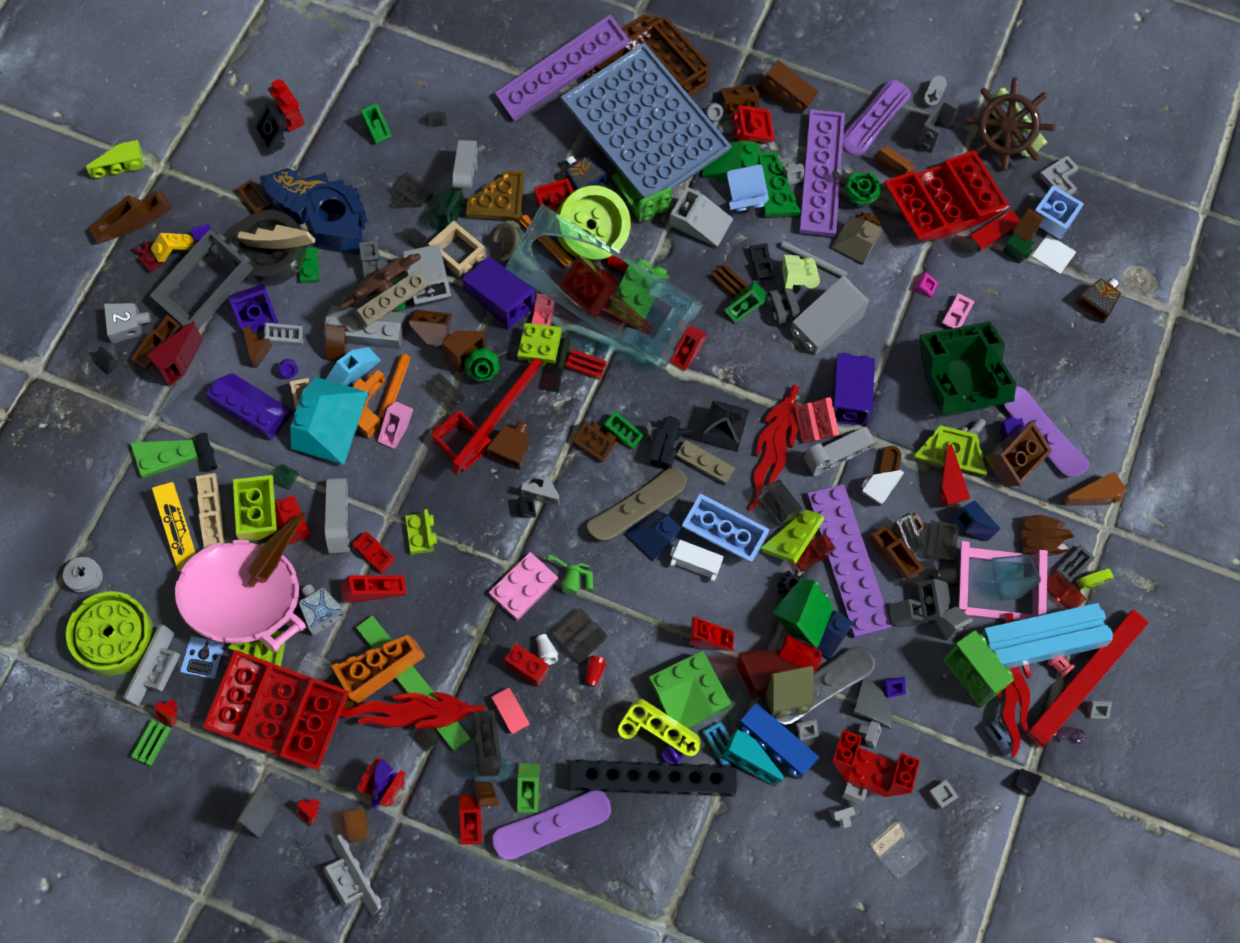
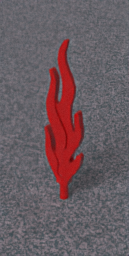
M792 385L789 396L773 408L766 417V424L773 419L776 420L764 429L757 443L756 457L760 455L764 442H766V451L761 463L754 472L756 496L748 508L749 511L753 510L763 497L764 478L768 469L774 464V470L768 482L769 491L772 492L774 481L785 467L787 460L786 431L789 427L791 428L789 443L791 448L794 447L795 437L799 430L795 407H797L795 398L799 390L797 385Z
M1013 613L1005 614L1006 623L1014 622ZM1030 664L1023 665V672L1026 678L1030 679L1032 676ZM1019 666L1009 669L1014 680L1005 688V705L1002 716L1004 724L1013 740L1012 758L1017 754L1021 742L1015 720L1017 702L1020 704L1019 721L1025 732L1028 730L1026 719L1030 706V691ZM1002 691L996 695L997 698H1000Z
M434 692L435 699L420 693H405L393 695V701L409 702L390 704L381 701H370L352 709L343 710L340 717L350 718L368 713L386 714L388 717L366 716L359 719L358 723L359 725L369 723L390 728L403 727L425 718L434 717V719L416 723L415 728H443L464 717H469V714L485 713V705L469 706L468 703L441 692Z

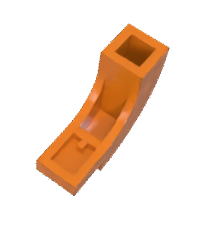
M379 370L370 374L366 382L359 378L353 388L369 392L357 429L368 439L382 426L380 418L368 408V401L371 396L385 383L384 374Z

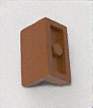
M888 146L885 149L881 148L878 152L876 162L896 176L912 172L915 168L913 163Z

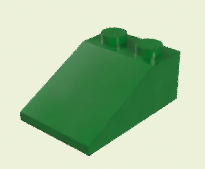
M748 141L729 143L732 146L731 150L703 168L702 178L728 181V171L758 165L760 143Z

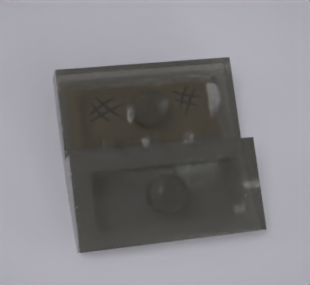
M582 608L577 609L550 634L579 664L608 638V635L596 622L590 619Z

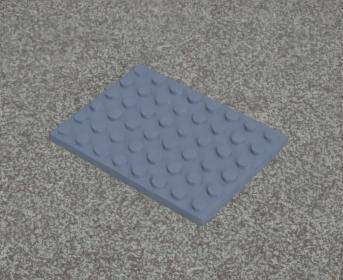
M645 43L640 44L561 96L563 104L642 199L668 187L673 190L732 148L729 142Z

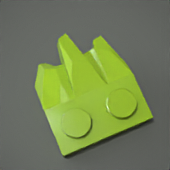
M275 631L270 636L275 640L283 632ZM259 640L231 643L229 648L281 666L285 642L279 646L280 649L275 653L270 651Z

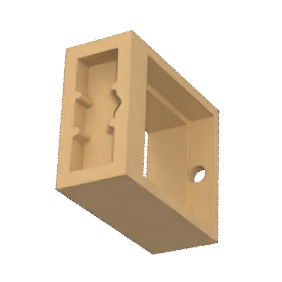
M455 221L428 243V246L440 245L444 266L460 279L468 271H472L473 267L486 257L485 246ZM458 236L475 250L460 264L443 251Z

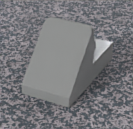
M547 474L542 487H539L536 483L529 482L527 484L523 482L521 496L559 506V494Z

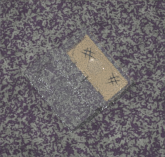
M896 820L868 845L880 863L897 881L928 855L919 840L911 835L901 820Z

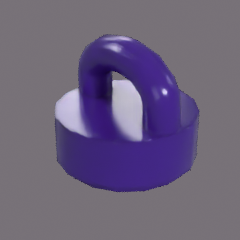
M284 359L279 363L278 370L282 377L292 378L297 374L298 367L294 360Z
M667 745L662 752L663 761L670 763V766L677 765L683 757V753L671 745Z

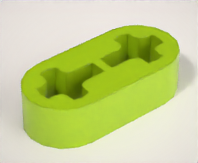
M1105 569L1078 579L1076 583L1080 591L1107 583L1114 579V576L1110 569Z

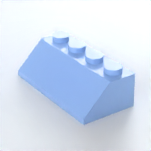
M702 494L698 496L682 524L683 528L752 563L760 551L769 532L768 528Z

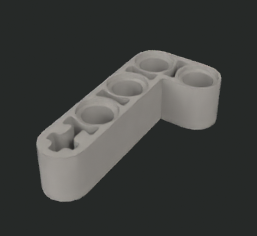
M458 140L453 171V188L472 189L474 172H477V141Z
M863 427L824 447L821 443L812 446L807 450L804 461L813 476H817L870 450L877 442L869 429Z
M347 477L329 478L326 480L325 537L329 554L350 552V543L347 531Z

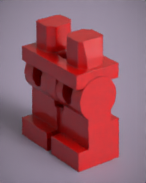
M277 79L273 81L268 91L275 100L273 104L282 111L288 122L287 130L291 132L305 125L298 108L299 103L284 80Z

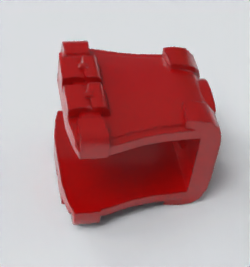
M376 757L373 764L371 763L367 768V773L363 774L361 782L357 787L361 793L365 792L372 796L375 771L382 759L381 757ZM400 770L390 783L388 790L380 801L381 805L391 807L394 802L393 799L406 783L403 781L406 776L404 771Z

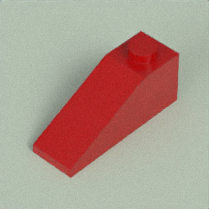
M952 444L945 447L940 492L938 493L939 500L942 504L944 503L945 507L970 499Z
M349 575L340 583L342 603L366 602L407 594L404 575Z

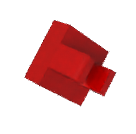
M172 699L166 704L159 701L154 707L155 718L172 728L177 722L176 712L178 708L176 706L178 703Z
M313 798L308 803L302 799L297 804L296 814L311 827L317 820V811L320 809L319 805L321 803L316 798Z

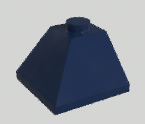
M656 510L634 525L626 533V536L654 561L680 536L682 527L668 514Z
M832 611L821 642L817 647L818 650L822 651V656L830 660L854 624L853 621L838 611Z

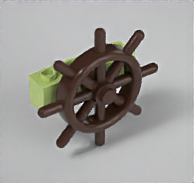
M1013 77L1011 80L1010 93L1005 88H1000L991 95L986 88H982L980 93L986 99L984 102L986 106L980 118L967 117L965 119L966 124L979 125L980 135L984 142L974 149L977 155L987 147L994 152L1002 154L1001 169L1004 171L1008 169L1009 156L1012 154L1021 153L1023 156H1030L1034 161L1039 160L1037 151L1048 143L1041 135L1040 130L1054 131L1056 129L1054 124L1041 123V116L1037 108L1047 98V93L1042 92L1034 100L1017 94L1019 83L1017 77ZM1016 102L1021 103L1025 107L1021 109ZM1003 105L1007 107V113L1001 108ZM1028 113L1031 115L1032 122L1026 116ZM993 114H994V116H995L997 119H989V118H990V115H993ZM988 126L1000 127L990 135ZM1024 132L1029 135L1027 139L1023 136ZM1005 133L1004 146L995 142ZM1011 141L1016 142L1018 146L1011 147Z

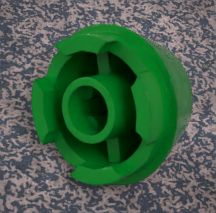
M858 171L847 180L845 190L849 201L853 205L866 207L879 197L881 187L876 175L871 172L867 174L859 173Z

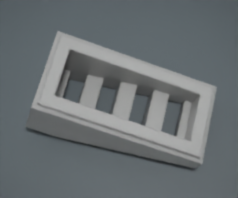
M274 323L264 324L263 339L269 338L271 345H302L303 326ZM293 331H296V339H293ZM270 332H273V337L269 336ZM277 332H281V337H277ZM285 332H288V338H285Z

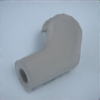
M979 418L970 430L967 427H963L962 431L978 434L986 425L984 419Z

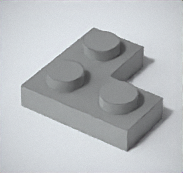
M1067 155L1043 170L1039 176L1050 189L1052 186H1055L1071 196L1076 192L1077 188L1068 177L1076 173L1079 167Z

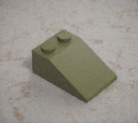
M813 666L772 674L765 693L768 710L772 717L783 719L788 717L789 714L803 715L809 712L813 704Z

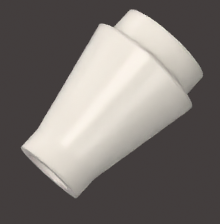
M546 634L538 636L536 641L539 659L549 665L554 664L558 660V652Z

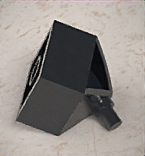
M712 400L701 442L738 452L749 410Z

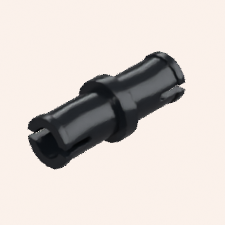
M199 433L196 435L200 449L198 452L199 456L203 459L205 470L214 471L218 468L214 457V448L210 445L208 434Z

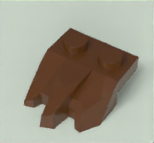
M1045 515L1020 517L1023 554L1034 555L1039 550L1048 551L1047 556L1069 551L1067 545L1062 542L1074 536L1069 529H1061L1065 525L1064 521Z

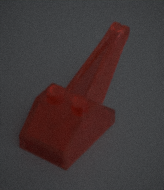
M578 255L559 286L589 316L597 318L601 310L650 335L651 331L649 329L653 330L654 325L643 318L614 292L618 282L607 271ZM609 298L612 301H614L617 305H619L621 308H623L626 312H628L631 316H633L636 320L608 304L607 301L609 300Z

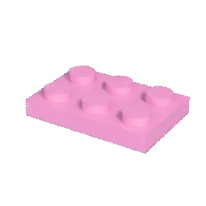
M530 552L489 592V595L518 621L559 578Z

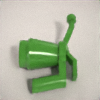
M551 554L547 555L548 560H555L566 568V575L561 584L563 593L569 595L577 594L580 588L579 575L585 576L586 590L593 591V573L588 571L589 565L582 563L567 565L557 557H553Z

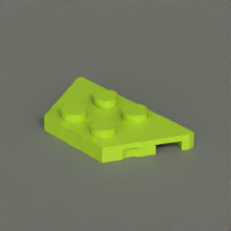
M940 425L914 455V459L943 466L945 447L952 444L962 471L982 476L987 475L982 450L979 447V438L974 433Z

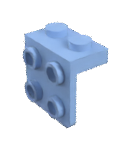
M761 165L728 171L727 177L732 200L729 202L731 210L743 211L747 209V206L752 205L754 208L762 207L769 200Z

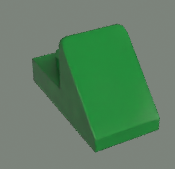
M377 103L361 110L364 125L368 127L375 143L392 137Z

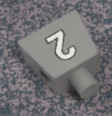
M134 303L104 304L107 336L112 344L140 336L142 334L141 324L151 323L150 313H139Z

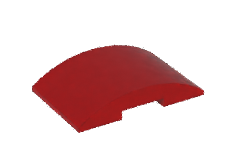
M975 150L947 159L942 165L919 173L912 171L884 181V185L917 240L922 241L936 240L958 234L993 218L1010 206Z
M235 650L203 728L319 770L350 691Z

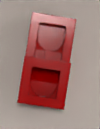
M367 531L352 543V546L380 573L384 572L395 561L394 557Z

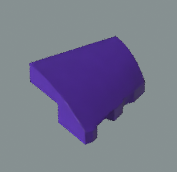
M383 758L375 771L371 807L374 810L380 805V801L385 794L383 790L397 775L396 771Z

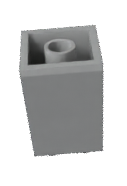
M843 275L792 322L791 333L795 338L803 342L808 351L816 355L863 318L869 300Z

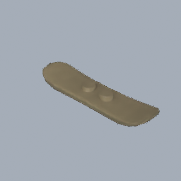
M676 467L665 470L627 499L591 519L586 526L590 534L598 540H611L675 499L686 486L687 479L683 471Z

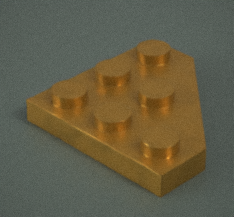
M506 170L498 179L492 180L482 187V190L476 195H471L467 201L466 217L519 221L521 219L525 171Z

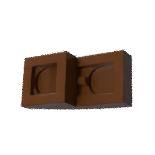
M326 325V360L338 361L346 355V326Z

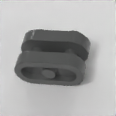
M782 288V294H779L777 290H772L766 295L767 305L772 308V319L778 325L786 323V317H790L791 321H794L800 315L793 289ZM782 301H784L787 310H784Z

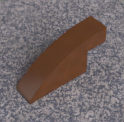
M157 190L143 201L128 195L91 225L89 229L96 242H104L129 234L148 225L164 215L172 207L165 194Z

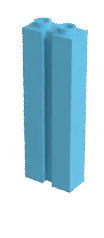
M1099 603L988 627L981 634L985 638L988 647L998 654L999 661L1008 669L1106 647L1113 640L1112 630L1103 622L1106 617Z

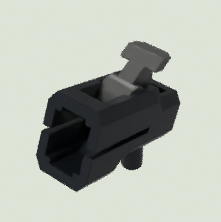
M672 416L664 417L661 427L652 428L651 423L648 422L645 433L649 436L651 445L646 458V464L658 467L660 460V469L667 470L672 468L676 455V450L674 449L675 441L680 436L692 435V427L680 428V421Z

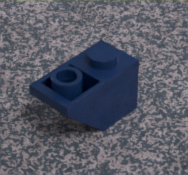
M975 500L965 505L952 518L965 533L989 541L1001 529Z

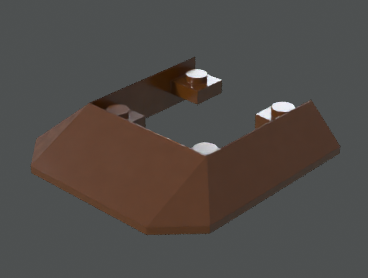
M641 15L621 28L628 37L630 44L582 75L584 80L589 79L640 44L645 43L687 94L692 96L707 86L710 64L668 18Z

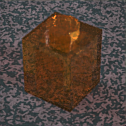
M365 808L343 813L350 841L355 843L366 841L367 837L371 836Z

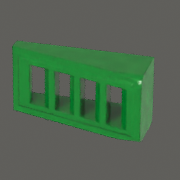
M616 411L601 427L605 432L608 431L614 434L617 440L631 449L644 436L643 433ZM614 421L617 422L614 427L611 425ZM621 425L623 428H622V430L619 432L617 429H618L619 426ZM626 430L630 431L626 437L623 435ZM632 434L636 435V437L631 442L629 438L632 436Z

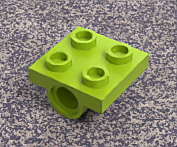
M525 323L518 351V359L528 360L531 364L537 358L542 361L540 366H545L546 363H555L562 328Z

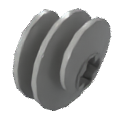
M79 557L66 565L63 579L71 590L87 592L96 589L103 580V573L100 566L94 560L88 557Z

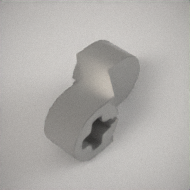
M936 76L932 79L923 99L926 106L935 107L939 103L947 85L946 79L943 76Z

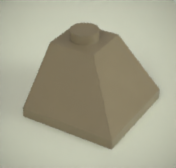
M849 216L832 248L864 264L880 237L882 228L865 219Z

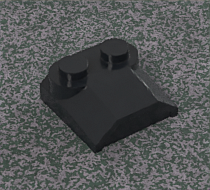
M267 102L253 125V129L268 154H273L275 150H281L285 145L283 134L288 123L282 111L271 102Z

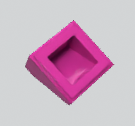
M925 272L916 276L912 290L932 297L938 282Z

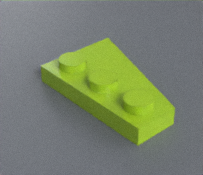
M805 510L762 546V552L796 564L824 521L823 515Z

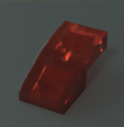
M824 533L809 542L796 565L801 572H804L836 550V547Z
M1054 571L1047 578V591L1067 609L1077 608L1086 600V597L1074 584L1069 585L1058 571Z

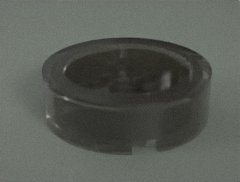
M274 210L256 212L243 219L234 229L230 242L239 249L237 251L239 255L244 253L251 260L249 264L254 267L246 276L248 281L258 283V285L264 283V286L281 284L299 272V267L306 260L307 245L275 249L272 254L268 255L266 252L269 249L245 246L237 238L240 231L256 234L258 228L274 231L276 225L300 230L295 220L283 212ZM233 260L234 264L237 267L239 264L235 260Z

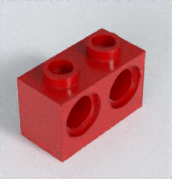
M516 643L504 659L506 667L537 687L540 686L549 673V664Z

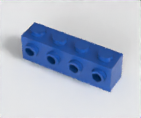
M757 703L741 719L738 725L741 727L740 730L748 733V735L755 739L764 751L770 752L775 762L786 766L788 773L795 778L802 779L819 758L818 755Z

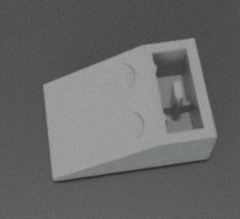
M686 187L670 214L669 226L718 248L733 218L703 194Z
M439 244L403 252L404 258L410 254L419 253L421 255V259L410 266V269L407 271L408 276L420 269L430 284L426 289L413 297L416 306L452 298Z

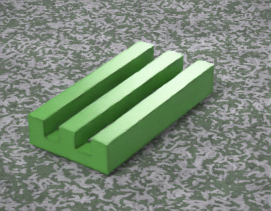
M151 720L131 757L152 766L171 728ZM156 727V729H155L153 735L151 736V738H150L148 744L146 745V747H145V749H144L142 755L139 756L140 753L142 752V750H143L145 744L147 743V741H148V739H149L151 733L153 732L154 728ZM161 729L164 730L148 760L145 759Z

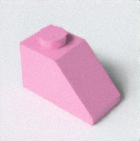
M395 402L388 407L378 442L395 449L409 425L413 409L399 402Z

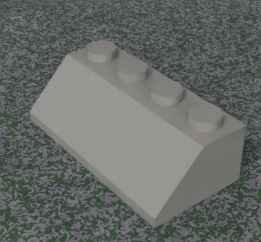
M332 305L326 315L323 332L325 338L327 324L346 326L345 343L401 349L405 313L391 311L367 328H364L354 314L359 308L347 307L346 309H340L339 306Z

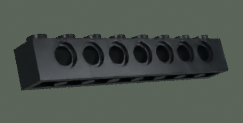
M578 759L576 762H571L570 791L590 792L599 790L611 793L735 797L737 793V768H732L731 765H719V768L711 767L710 764H699V767H691L689 763H679L678 766H670V763L660 762L658 765H650L649 762H637V765L629 764L628 761H617V764H608L606 760L588 763V760ZM594 771L597 774V778L589 780L586 777V773ZM609 772H615L618 778L611 781L606 775ZM634 772L638 775V780L630 781L627 775ZM655 773L658 775L659 780L651 782L648 779V775ZM676 774L680 780L677 783H672L668 776ZM697 775L700 778V782L697 784L692 783L689 780V776ZM713 775L718 776L720 783H711L710 777Z

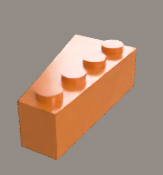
M406 635L388 642L380 648L368 650L365 654L357 657H351L343 663L331 665L344 689L350 691V699L360 703L426 656L416 640Z

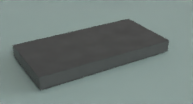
M261 782L239 816L238 821L260 839L282 801L268 785Z

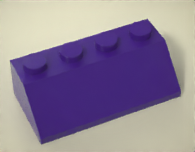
M234 373L218 378L205 393L212 405L270 441L294 412Z

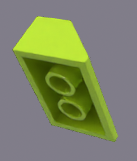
M273 475L233 479L235 523L238 539L256 541L276 532Z

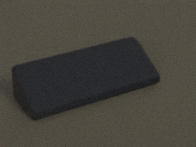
M560 338L555 363H546L541 385L542 390L560 392L570 338Z

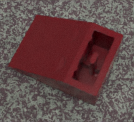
M192 321L190 324L184 325L179 332L169 336L164 343L154 347L147 354L154 370L169 387L185 375L203 341L195 322Z

